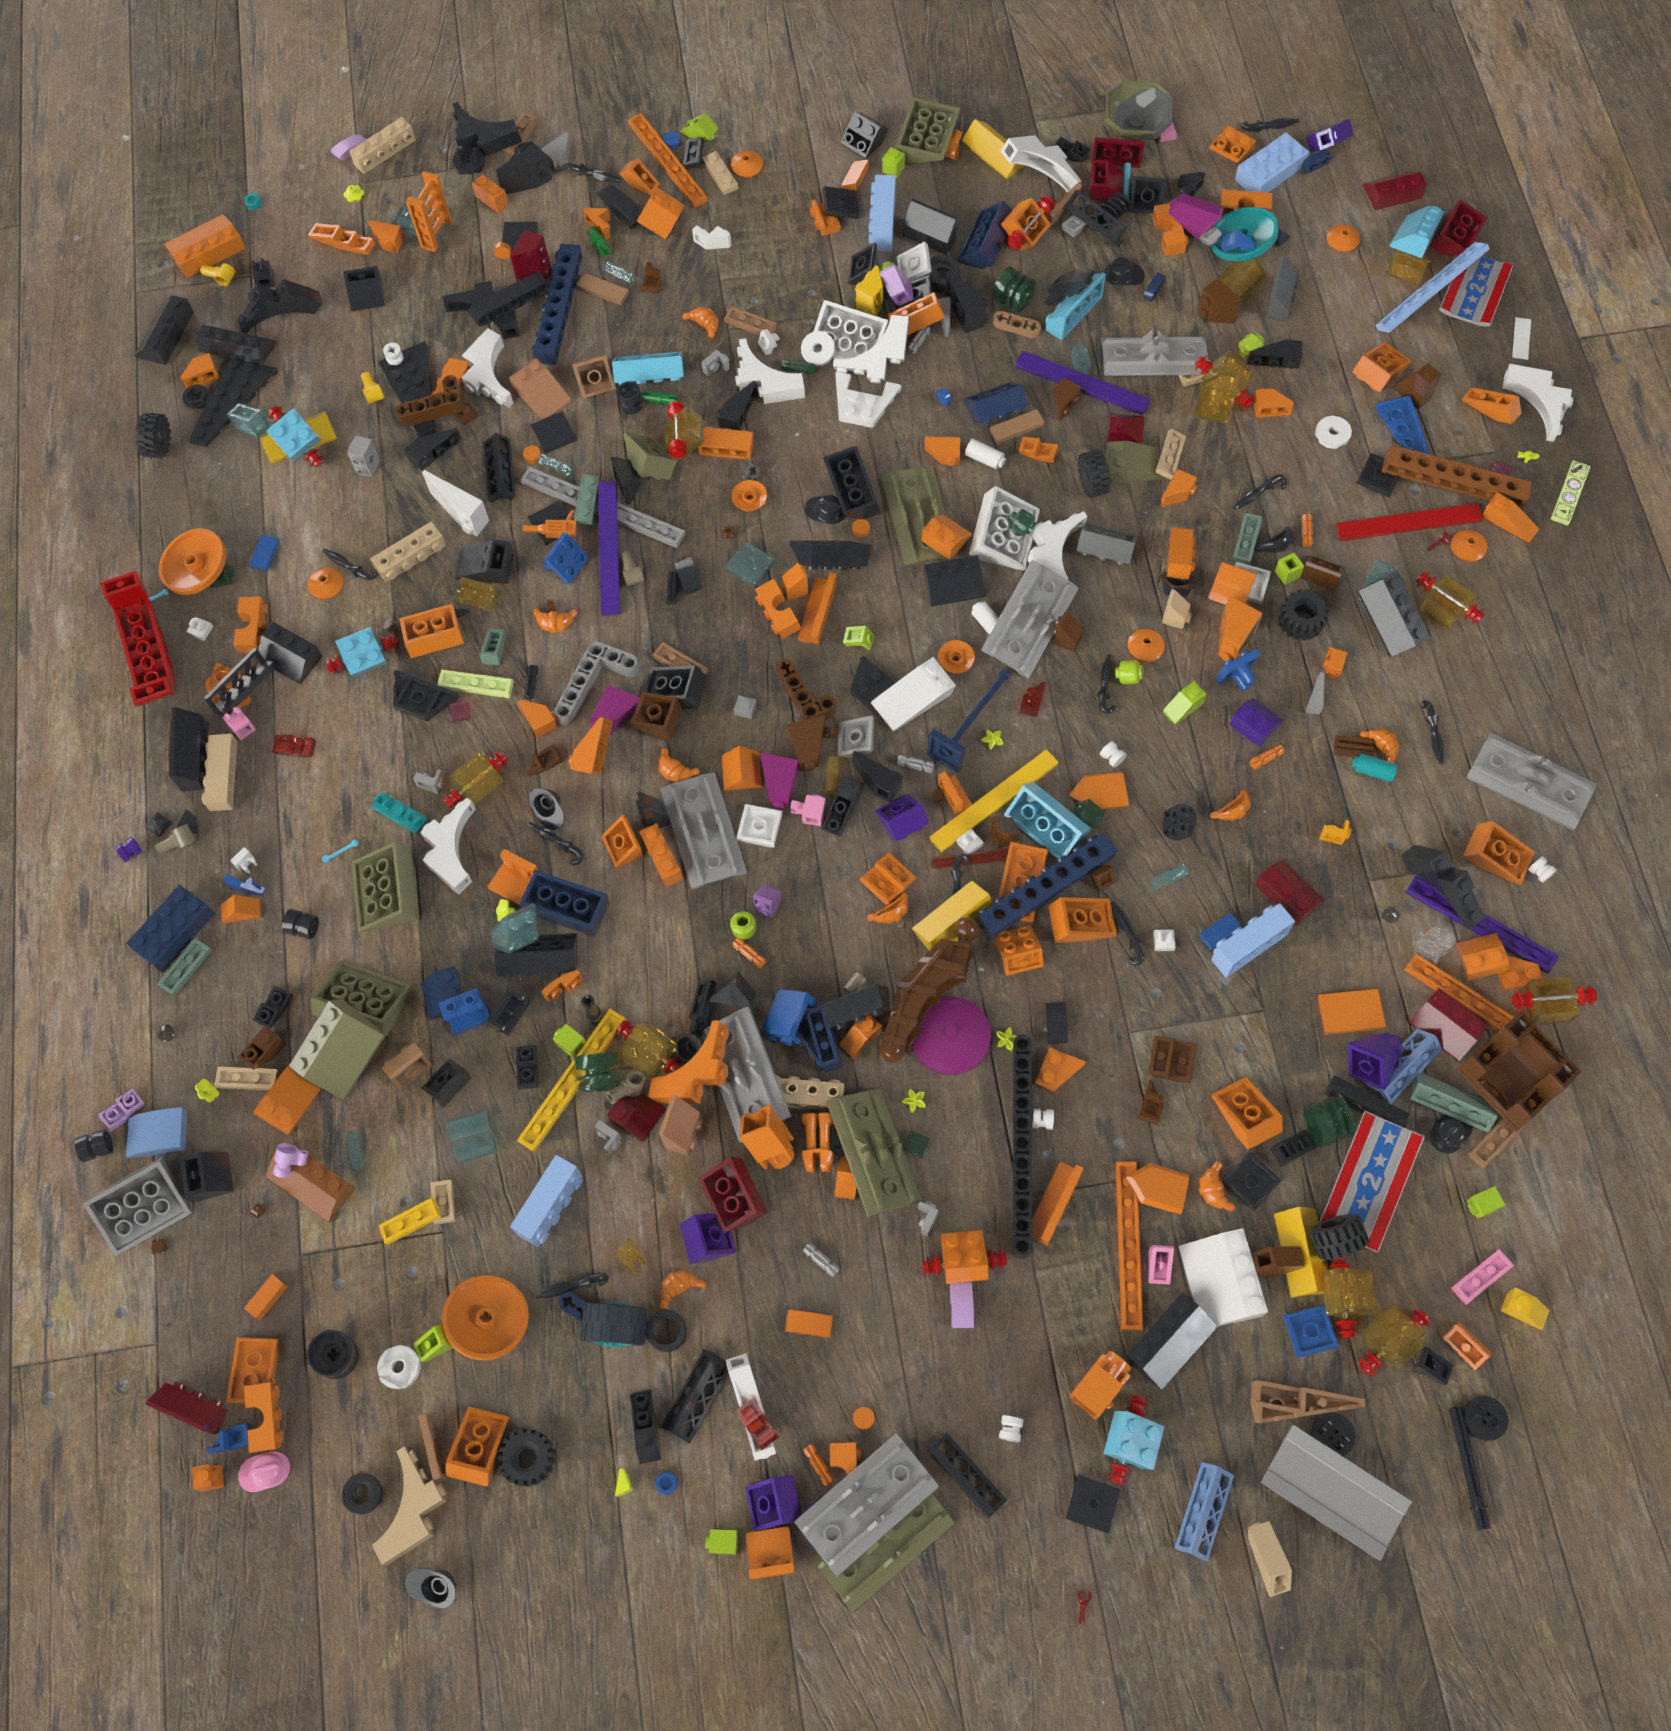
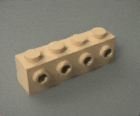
M401 117L349 152L354 165L365 174L416 141L412 126Z
M429 522L370 558L375 570L386 583L395 579L404 571L410 570L417 563L426 560L435 552H439L446 544L441 533L432 522Z
M232 734L209 735V741L206 743L208 754L204 762L206 776L203 777L205 792L202 794V803L209 811L233 810L237 741Z
M776 1075L788 1108L829 1111L826 1102L830 1099L844 1096V1083H841L839 1080L821 1082L817 1078L800 1080L799 1077L794 1076L783 1079Z

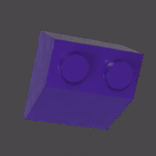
M1252 698L1246 701L1234 713L1230 726L1260 747L1283 720Z
M909 794L875 810L888 835L895 841L903 840L908 834L920 831L929 824L922 804Z
M715 1214L694 1215L679 1224L690 1264L705 1263L736 1253L731 1231L728 1233L723 1232Z
M793 1474L773 1477L745 1487L754 1532L793 1523L801 1516Z

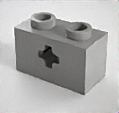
M355 435L347 451L356 473L372 477L380 462L379 455L372 439Z

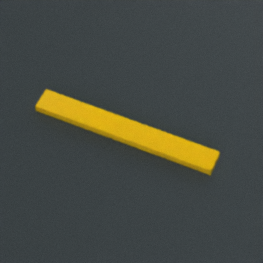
M1046 749L931 835L930 840L943 853L956 843L959 837L970 829L976 828L1012 801L1023 785L1032 781L1034 783L1057 767L1059 762Z
M609 1008L517 1139L520 1144L535 1153L617 1035L619 1024L627 1021L625 1017Z

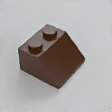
M1217 278L1202 289L1197 312L1208 322L1233 324L1236 322L1242 299Z
M642 692L631 725L653 738L671 741L682 711L678 698Z

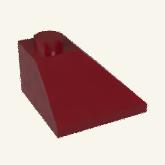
M1110 413L1107 444L1108 442L1117 441L1143 444L1145 416Z
M641 1093L636 1097L624 1096L617 1100L607 1114L610 1122L641 1142H644L666 1111V1108Z

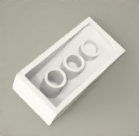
M424 470L422 473L433 497L462 527L463 531L478 536L489 522L483 501Z
M932 657L875 698L871 704L894 732L949 697L956 685L935 658Z

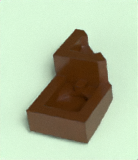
M647 261L642 292L659 293L662 283L660 270L653 268L651 262Z
M553 744L537 755L533 754V762L527 774L531 777L563 762Z
M1152 1080L1148 1082L1138 1119L1158 1125L1163 1108V1096L1157 1092Z

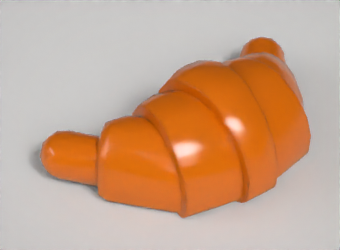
M699 307L683 314L684 320L691 319L705 328L710 339L715 337L719 319L713 310Z
M535 608L533 613L542 630L557 633L566 631L573 623V619L577 616L578 611L573 609L569 613L564 614L557 611L544 613Z
M1385 728L1360 732L1359 736L1361 738L1374 740V744L1384 753L1387 761L1394 763L1398 756L1400 744L1393 732Z
M667 748L661 750L658 770L666 780L676 783L690 779L700 773L698 768H686L680 761L671 758L668 755L669 751Z
M1240 791V795L1218 811L1212 812L1210 818L1226 821L1242 819L1251 806L1247 791Z
M902 893L900 898H897L893 903L880 911L869 914L867 920L887 923V925L893 922H900L907 913L908 894Z
M1217 1161L1199 1178L1200 1195L1203 1196L1207 1205L1209 1204L1218 1209L1224 1208L1234 1211L1235 1204L1229 1202L1223 1192L1224 1186L1218 1176L1222 1163Z
M685 1269L669 1273L668 1277L661 1282L660 1310H667L672 1298L684 1293L691 1287L705 1289L707 1286L706 1282L699 1279L698 1276L685 1271Z

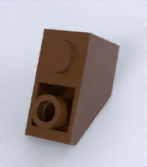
M1065 377L1054 388L1053 394L1056 417L1059 421L1064 416L1067 417L1073 405H1077L1082 397L1080 395L1081 387Z
M1065 610L1063 616H1059L1056 620V628L1053 633L1055 636L1054 643L1074 652L1082 639L1084 628Z
M992 817L989 838L992 844H996L997 849L1010 845V842L1015 843L1019 841L1020 832L1013 817Z
M264 1026L237 1058L254 1070L273 1060L286 1043Z
M1271 1246L1252 1253L1256 1273L1266 1280L1305 1268L1302 1251L1299 1246Z

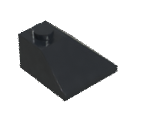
M1132 176L1130 191L1131 207L1129 212L1153 214L1155 206L1164 204L1167 179Z
M614 456L610 457L615 480L627 505H629L641 484L639 478L641 476L632 467L631 460Z

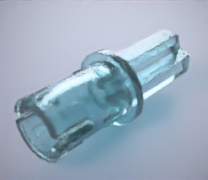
M1181 864L1171 870H1165L1163 874L1151 879V887L1157 890L1167 884H1174V881L1188 875L1186 866Z

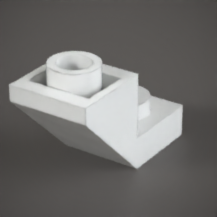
M698 226L692 229L694 241L705 249L730 248L732 246L730 233L719 226L710 234Z

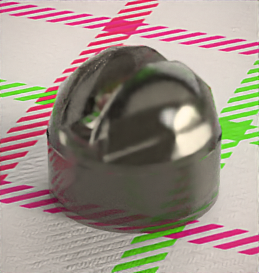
M1393 906L1386 908L1382 913V919L1390 924L1396 923L1400 917L1399 912Z
M165 1024L159 1028L158 1038L161 1041L169 1042L174 1039L175 1030L173 1026Z

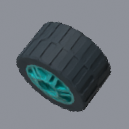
M605 1302V1304L585 1303L583 1305L580 1340L606 1347L643 1346L648 1310L643 1307L628 1306L627 1303Z

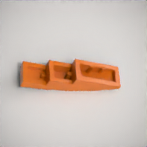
M315 223L308 234L309 238L323 244L365 255L370 253L376 243L373 238L360 237L356 231L343 230L341 225Z

